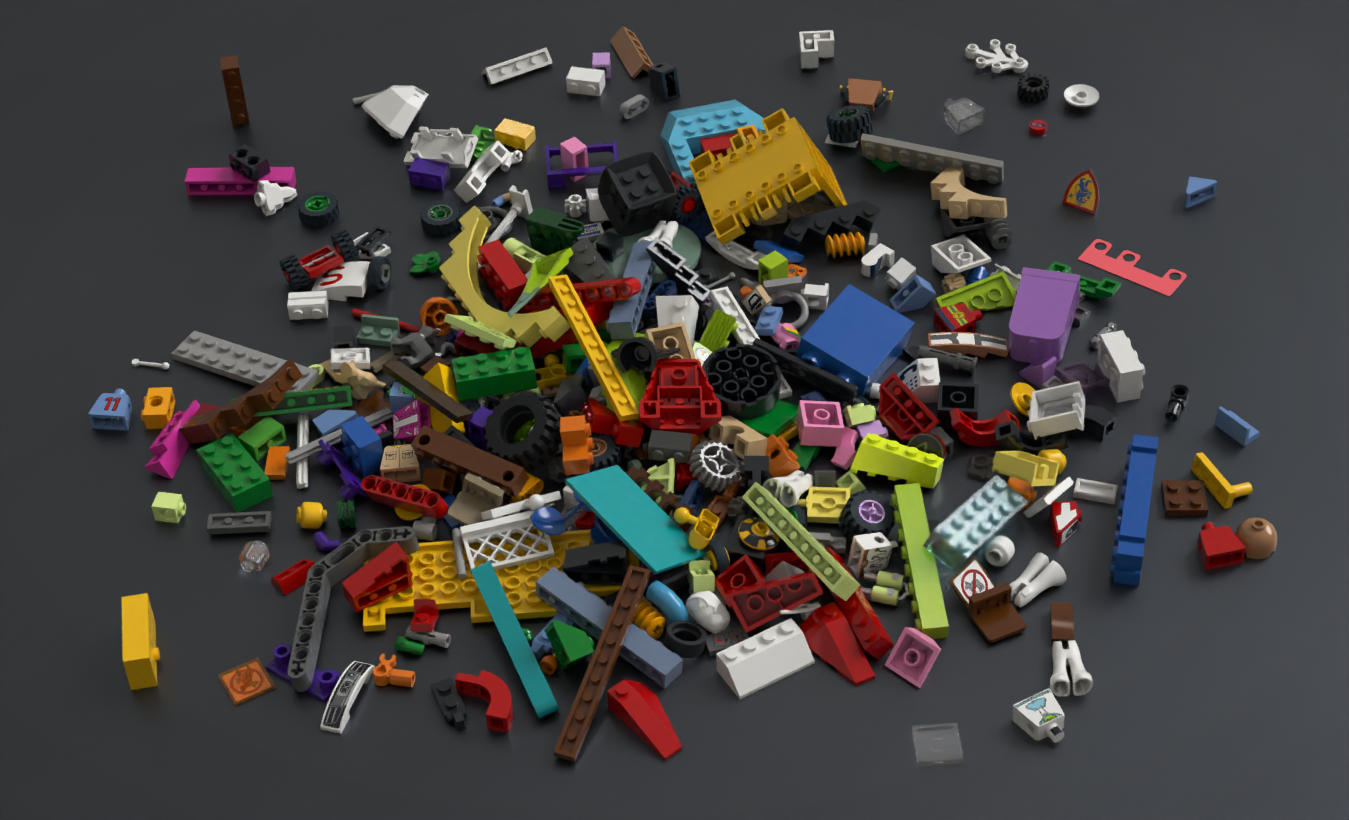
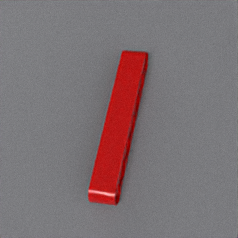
M635 277L572 284L582 304L626 300L638 294L642 288L640 281ZM549 286L539 292L523 308L533 310L551 308L552 306L560 307Z

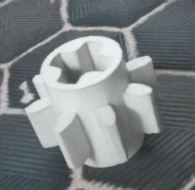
M576 194L569 196L568 199H565V212H569L572 217L581 216L583 212H586V199L582 200V197Z

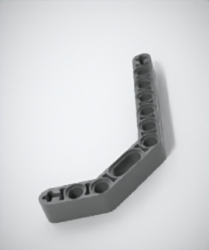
M406 526L362 530L308 570L288 666V676L296 691L303 692L312 686L331 587L370 558L378 556L395 542L399 544L406 555L415 553L419 549V543L413 528Z

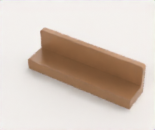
M622 26L610 42L630 76L635 78L642 69L648 72L649 67L653 66V63L636 35Z

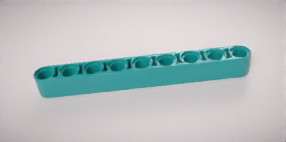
M487 561L471 569V573L539 719L559 710L557 702L491 562Z

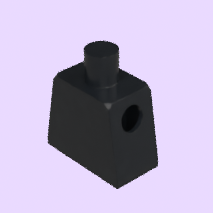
M661 62L649 67L648 75L650 76L651 88L660 98L667 102L680 97L675 66Z

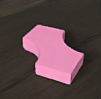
M844 426L841 446H836L835 455L831 460L835 466L844 470H848L854 461L857 453L855 451V443L859 438V434L855 430Z

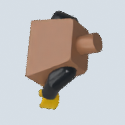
M849 78L847 87L840 85V95L845 105L867 107L870 110V114H873L875 109L879 108L886 100H891L893 90L886 91V88H883L882 92V81Z

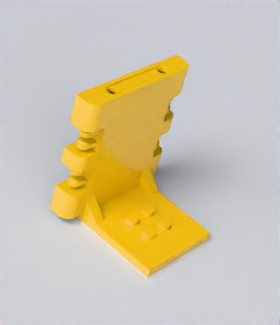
M783 108L761 120L766 133L761 129L758 131V138L755 139L751 135L748 137L750 141L748 142L742 132L729 138L734 151L728 148V155L726 156L719 153L717 155L718 161L708 150L688 162L717 239L722 245L743 235L745 230L742 223L748 227L750 225L749 219L752 217L758 221L761 216L764 221H767L778 215L775 204L780 209L783 207L782 200L785 199L788 203L793 201L791 195L799 203L822 189L836 207L847 205L831 166L796 118L790 119Z

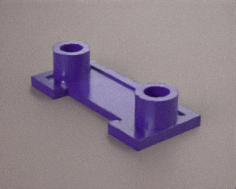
M320 439L318 443L323 450L317 455V458L326 467L335 462L342 472L340 476L345 484L339 489L340 493L347 500H352L358 494L367 498L368 495L361 488L360 480L341 451Z
M280 644L274 648V659L266 665V670L291 683L288 676V666L292 646ZM315 668L312 686L305 692L325 703L330 698L342 674L333 669L320 671Z

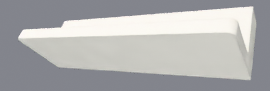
M546 47L487 67L481 73L482 75L486 74L489 84L493 85L551 65L553 62Z

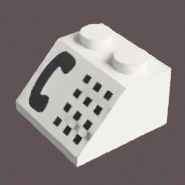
M937 358L916 359L897 374L923 403L938 402L940 375Z

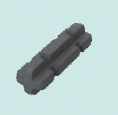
M1112 321L1108 322L1089 340V346L1097 349L1099 347L1100 334L1117 331V324Z

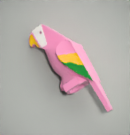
M779 323L775 335L771 336L774 342L780 345L779 348L781 350H798L801 335L792 324Z

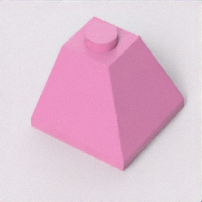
M905 627L885 666L918 688H921L941 648L932 638L918 629Z

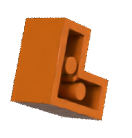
M585 415L560 417L565 475L590 473V465L594 464L593 452H590V450L594 449L593 437L589 438L591 435L590 423H586Z

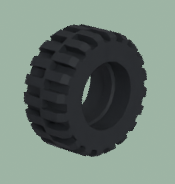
M527 391L519 392L518 395L513 393L509 395V398L502 399L500 404L492 409L493 413L488 416V424L484 428L486 433L484 441L486 448L491 454L521 466L527 472L535 470V467L541 468L546 461L549 462L552 459L554 453L557 454L558 446L562 444L560 434V417L562 416L543 396ZM535 420L530 434L521 442L514 444L518 430L525 423Z

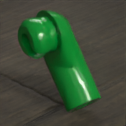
M405 636L397 637L394 642L395 648L398 651L418 655L423 654L425 645L408 641Z

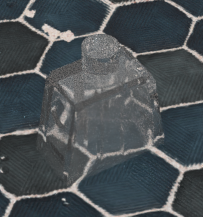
M961 98L956 101L947 99L944 102V119L957 135L984 124L985 109L967 98Z

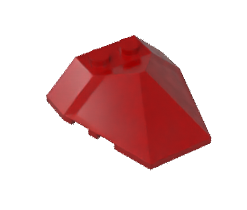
M658 359L652 372L651 380L646 386L645 394L639 402L640 421L653 430L688 434H701L720 422L722 418L721 402L714 394V388L709 384L699 359Z

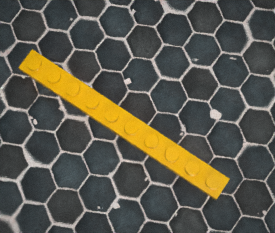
M567 274L549 277L548 284L619 421L638 419L640 415L639 410Z

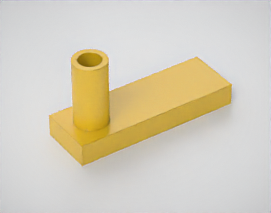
M1203 452L1195 454L1191 470L1199 480H1204L1205 487L1224 509L1232 507L1234 498L1252 493V485L1249 482L1231 486Z

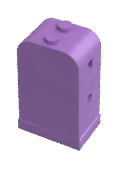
M1023 267L1009 321V355L1011 358L1028 363H1034L1053 356L1057 359L1056 364L1062 360L1076 309L1079 306L1080 275Z

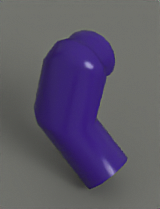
M316 532L313 535V542L321 551H333L341 545L340 540H329L323 532Z

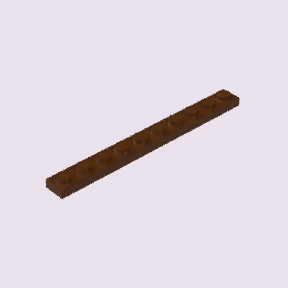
M633 565L629 566L554 748V756L573 762L576 761L650 579L651 570Z

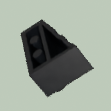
M621 540L567 549L563 563V572L575 583L622 586L630 566L629 548Z

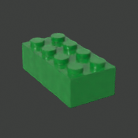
M518 347L516 349L499 350L492 353H481L474 356L451 359L459 401L537 388L536 372L530 347Z
M233 433L197 449L200 467L236 513L273 497L270 479Z

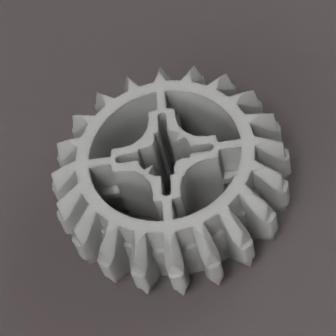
M712 439L709 442L705 440L696 446L691 453L688 464L690 465L689 471L693 472L692 478H697L700 483H703L704 489L710 487L711 491L717 489L720 493L723 490L725 491L729 484L736 483L738 478H741V460H738L739 456L733 453L734 449H729L727 444L722 445L720 441L715 443Z

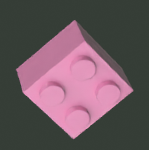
M800 400L796 417L800 445L840 447L844 432L840 403Z

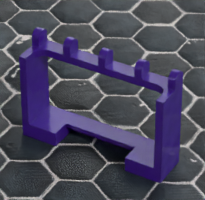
M616 140L612 141V144H600V142H597V145H586L588 153L612 152L614 162L618 161ZM545 145L548 189L566 188L565 177L601 175L607 167L551 170L550 158L555 155H561L560 147L550 148L549 145Z

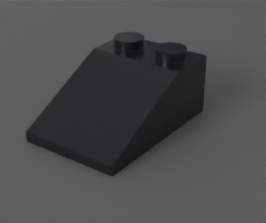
M949 209L941 210L942 231L946 237L955 238L964 234L975 235L977 232L991 227V223L986 217L950 218Z

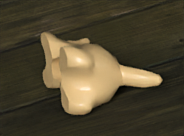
M354 360L343 362L340 366L341 373L334 374V379L337 382L351 385L353 388L351 392L352 397L357 400L366 399L367 395L374 388L384 389L383 387L386 385L383 382L377 381V378L372 373L355 367Z

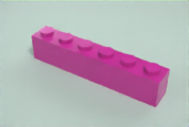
M270 167L269 174L256 182H252L232 168H188L185 185L188 195H254L258 192V181L263 180L277 183L280 187L288 186L295 189L296 175L294 167Z

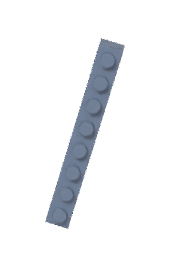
M653 241L635 242L632 250L629 252V260L626 261L623 278H637L642 288L638 294L629 299L613 301V309L610 310L609 321H606L607 332H610L612 340L635 337L657 266L646 251V248Z
M555 567L551 568L536 581V595L599 641L613 607L607 606L596 595L586 591L581 584L575 583L564 572H560ZM631 623L619 656L665 689L682 674L683 660L677 653L668 650L660 641L650 637L645 630L639 629Z

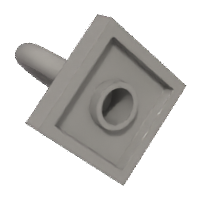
M801 276L763 281V288L771 298V301L764 307L772 306L775 303L798 302L801 307V315L797 321L790 324L795 329L800 328L806 322L809 315L808 304L800 295L802 288Z

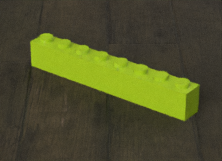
M920 483L895 485L894 494H891L890 498L892 507L895 506L896 511H894L895 524H899V529H897L898 541H902L903 544L901 546V557L906 559L904 573L905 577H909L910 580L908 582V593L913 595L911 609L912 613H916L917 619H915V629H918L932 639L947 638L949 625Z

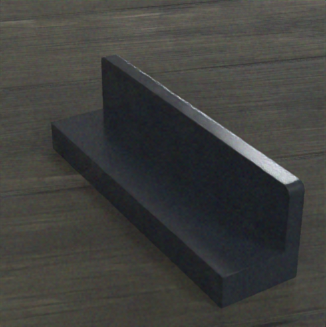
M681 565L651 576L643 596L646 597L647 589L654 581L663 583L672 591L688 586L686 575L690 574L689 569ZM619 591L604 597L607 606L613 607Z

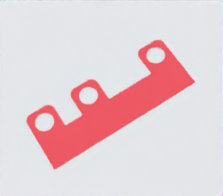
M1101 239L1094 240L1078 258L1083 262L1169 297L1187 277L1185 273L1175 269L1168 270L1161 278L1136 268L1134 265L1140 259V255L1128 250L1123 251L1117 259L1109 257L1105 254L1110 250L1112 244ZM1104 243L1107 248L1098 250L1095 248V244ZM1125 254H1132L1135 256V260L1128 262L1123 259V256ZM1171 273H1179L1181 279L1172 280L1169 278V275Z

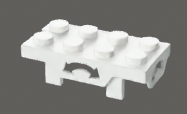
M419 127L421 133L414 132L411 140V151H407L403 161L406 166H411L415 158L449 163V167L468 168L478 138L476 135L462 134L458 128L429 130L428 127Z

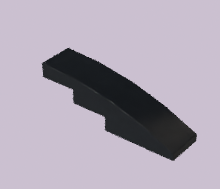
M655 238L646 248L647 253L670 280L675 281L676 286L685 295H692L697 304H702L708 298L710 290L697 281L698 274L684 265L686 262L685 258Z

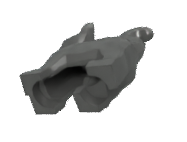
M422 325L418 332L410 333L401 339L394 336L391 340L390 349L394 355L407 351L411 355L400 358V362L410 369L423 366L436 355L444 358L446 350L456 354L453 343H443L439 347L438 353L434 352L429 344H436L435 338L440 332V328L433 329Z

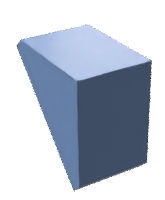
M1189 176L1184 207L1189 208L1215 197L1218 182L1216 180Z

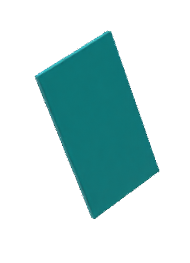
M618 465L565 480L564 483L654 574L706 556L702 549L696 550L689 545V536Z

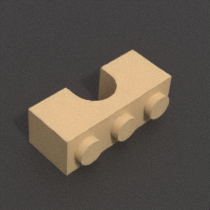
M730 415L722 417L721 421L710 427L709 438L715 442L720 441L722 445L734 444L733 453L744 459V456H765L768 438Z

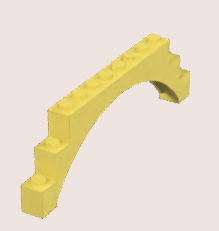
M474 205L459 219V222L462 224V232L449 243L453 249L451 251L453 255L439 267L443 273L441 277L455 293L454 295L462 302L461 305L468 311L470 317L474 318V321H479L484 324L483 326L495 329V332L507 335L516 340V343L519 342L521 345L525 343L528 347H531L542 336L545 339L549 337L555 342L571 326L554 306L540 312L514 314L510 318L508 312L492 308L483 298L478 280V246L482 245L486 232L492 224Z

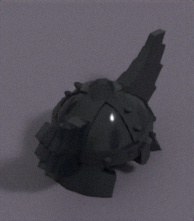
M634 337L622 342L617 349L612 350L611 355L616 358L618 366L623 373L632 369L638 372V374H643L646 371H653L658 358L674 355V353L680 351V348L657 349L655 344L648 338Z

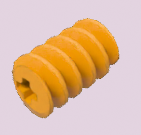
M850 232L847 237L842 233L840 239L837 234L833 235V239L830 235H827L825 238L827 257L831 253L833 258H835L836 252L839 253L840 257H843L844 251H846L848 256H850L851 251L857 255L858 250H861L863 255L865 254V240L860 232H856L855 236Z
M642 596L632 623L639 629L645 630L650 637L657 640L663 634L666 619L652 606L650 601H647L645 596Z

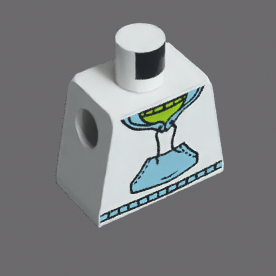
M1046 689L1013 705L1012 720L1033 739L1039 741L1049 736L1055 743L1063 739L1064 733L1062 729L1064 728L1065 715L1050 689Z

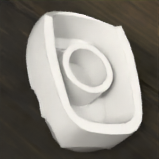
M701 591L692 594L687 599L686 608L688 613L699 625L713 634L725 631L730 622V615L715 594L711 591Z

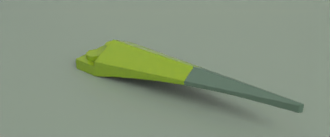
M571 247L540 258L532 264L526 286L518 301L508 312L510 318L549 285V277L558 276L569 264V258L574 254Z

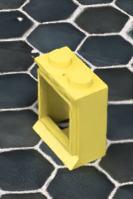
M996 451L993 458L992 472H998L1029 482L1031 487L1054 486L1060 463L1023 451Z

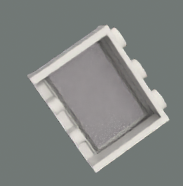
M1079 381L1032 392V400H1029L1031 410H1028L1029 421H1027V427L1030 433L1033 432L1035 440L1037 436L1043 437L1076 428L1083 431L1085 397Z

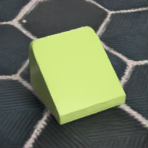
M850 470L836 481L838 488H850V495L866 489L858 476L850 472Z

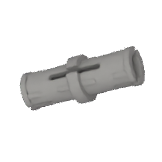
M410 626L406 630L407 639L421 641L425 645L434 644L448 648L450 645V634L439 633L434 630L432 632H413Z

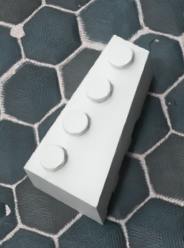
M655 296L658 327L684 322L691 346L693 347L699 305L693 296Z

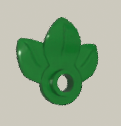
M430 251L427 255L421 253L413 256L411 260L415 265L409 270V273L418 274L426 270L428 272L438 271L442 263L440 254L437 251Z

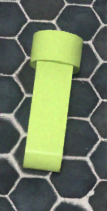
M514 238L507 239L503 244L521 271L526 274L531 270L533 263L540 258L546 257Z

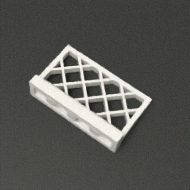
M531 510L460 527L461 539L470 568H475L474 562L478 557L485 561H490L493 569L497 570L555 556L549 535L541 533L538 537L530 533L532 529H536L530 520V516L535 511ZM520 533L522 537L519 541L510 538L511 534ZM498 537L502 539L498 546L489 542L492 538ZM526 537L535 540L532 547L522 544ZM506 541L515 545L511 552L502 549ZM478 542L482 545L476 551L470 548L469 544ZM539 543L548 547V551L543 552L535 549ZM486 546L495 550L490 557L481 553ZM519 548L528 552L522 557L515 555ZM498 553L508 556L505 561L501 562L494 559Z

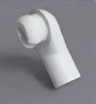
M516 150L510 153L501 164V169L508 171L511 165L519 163L523 157L522 152Z

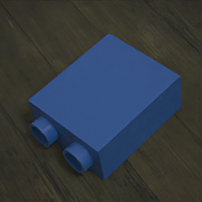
M848 284L801 337L796 357L858 386L857 395L865 397L871 390L872 383H877L901 355L903 348L907 347L915 322Z

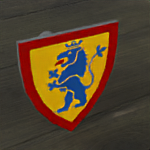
M1088 169L1071 181L1066 189L1062 203L1096 215L1099 204V187L1092 171Z

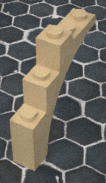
M947 167L930 183L932 200H940L941 209H949L950 218L967 219L970 216L1007 217L1006 198L981 195L964 187V168Z

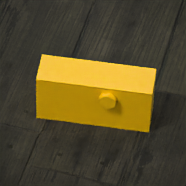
M148 593L122 597L123 665L131 690L157 686V661L160 660L159 648H156L155 619Z

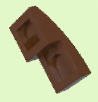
M1050 602L1051 642L1074 640L1072 603Z

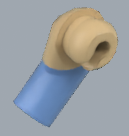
M510 193L502 194L491 202L492 206L500 207L508 201L512 204Z

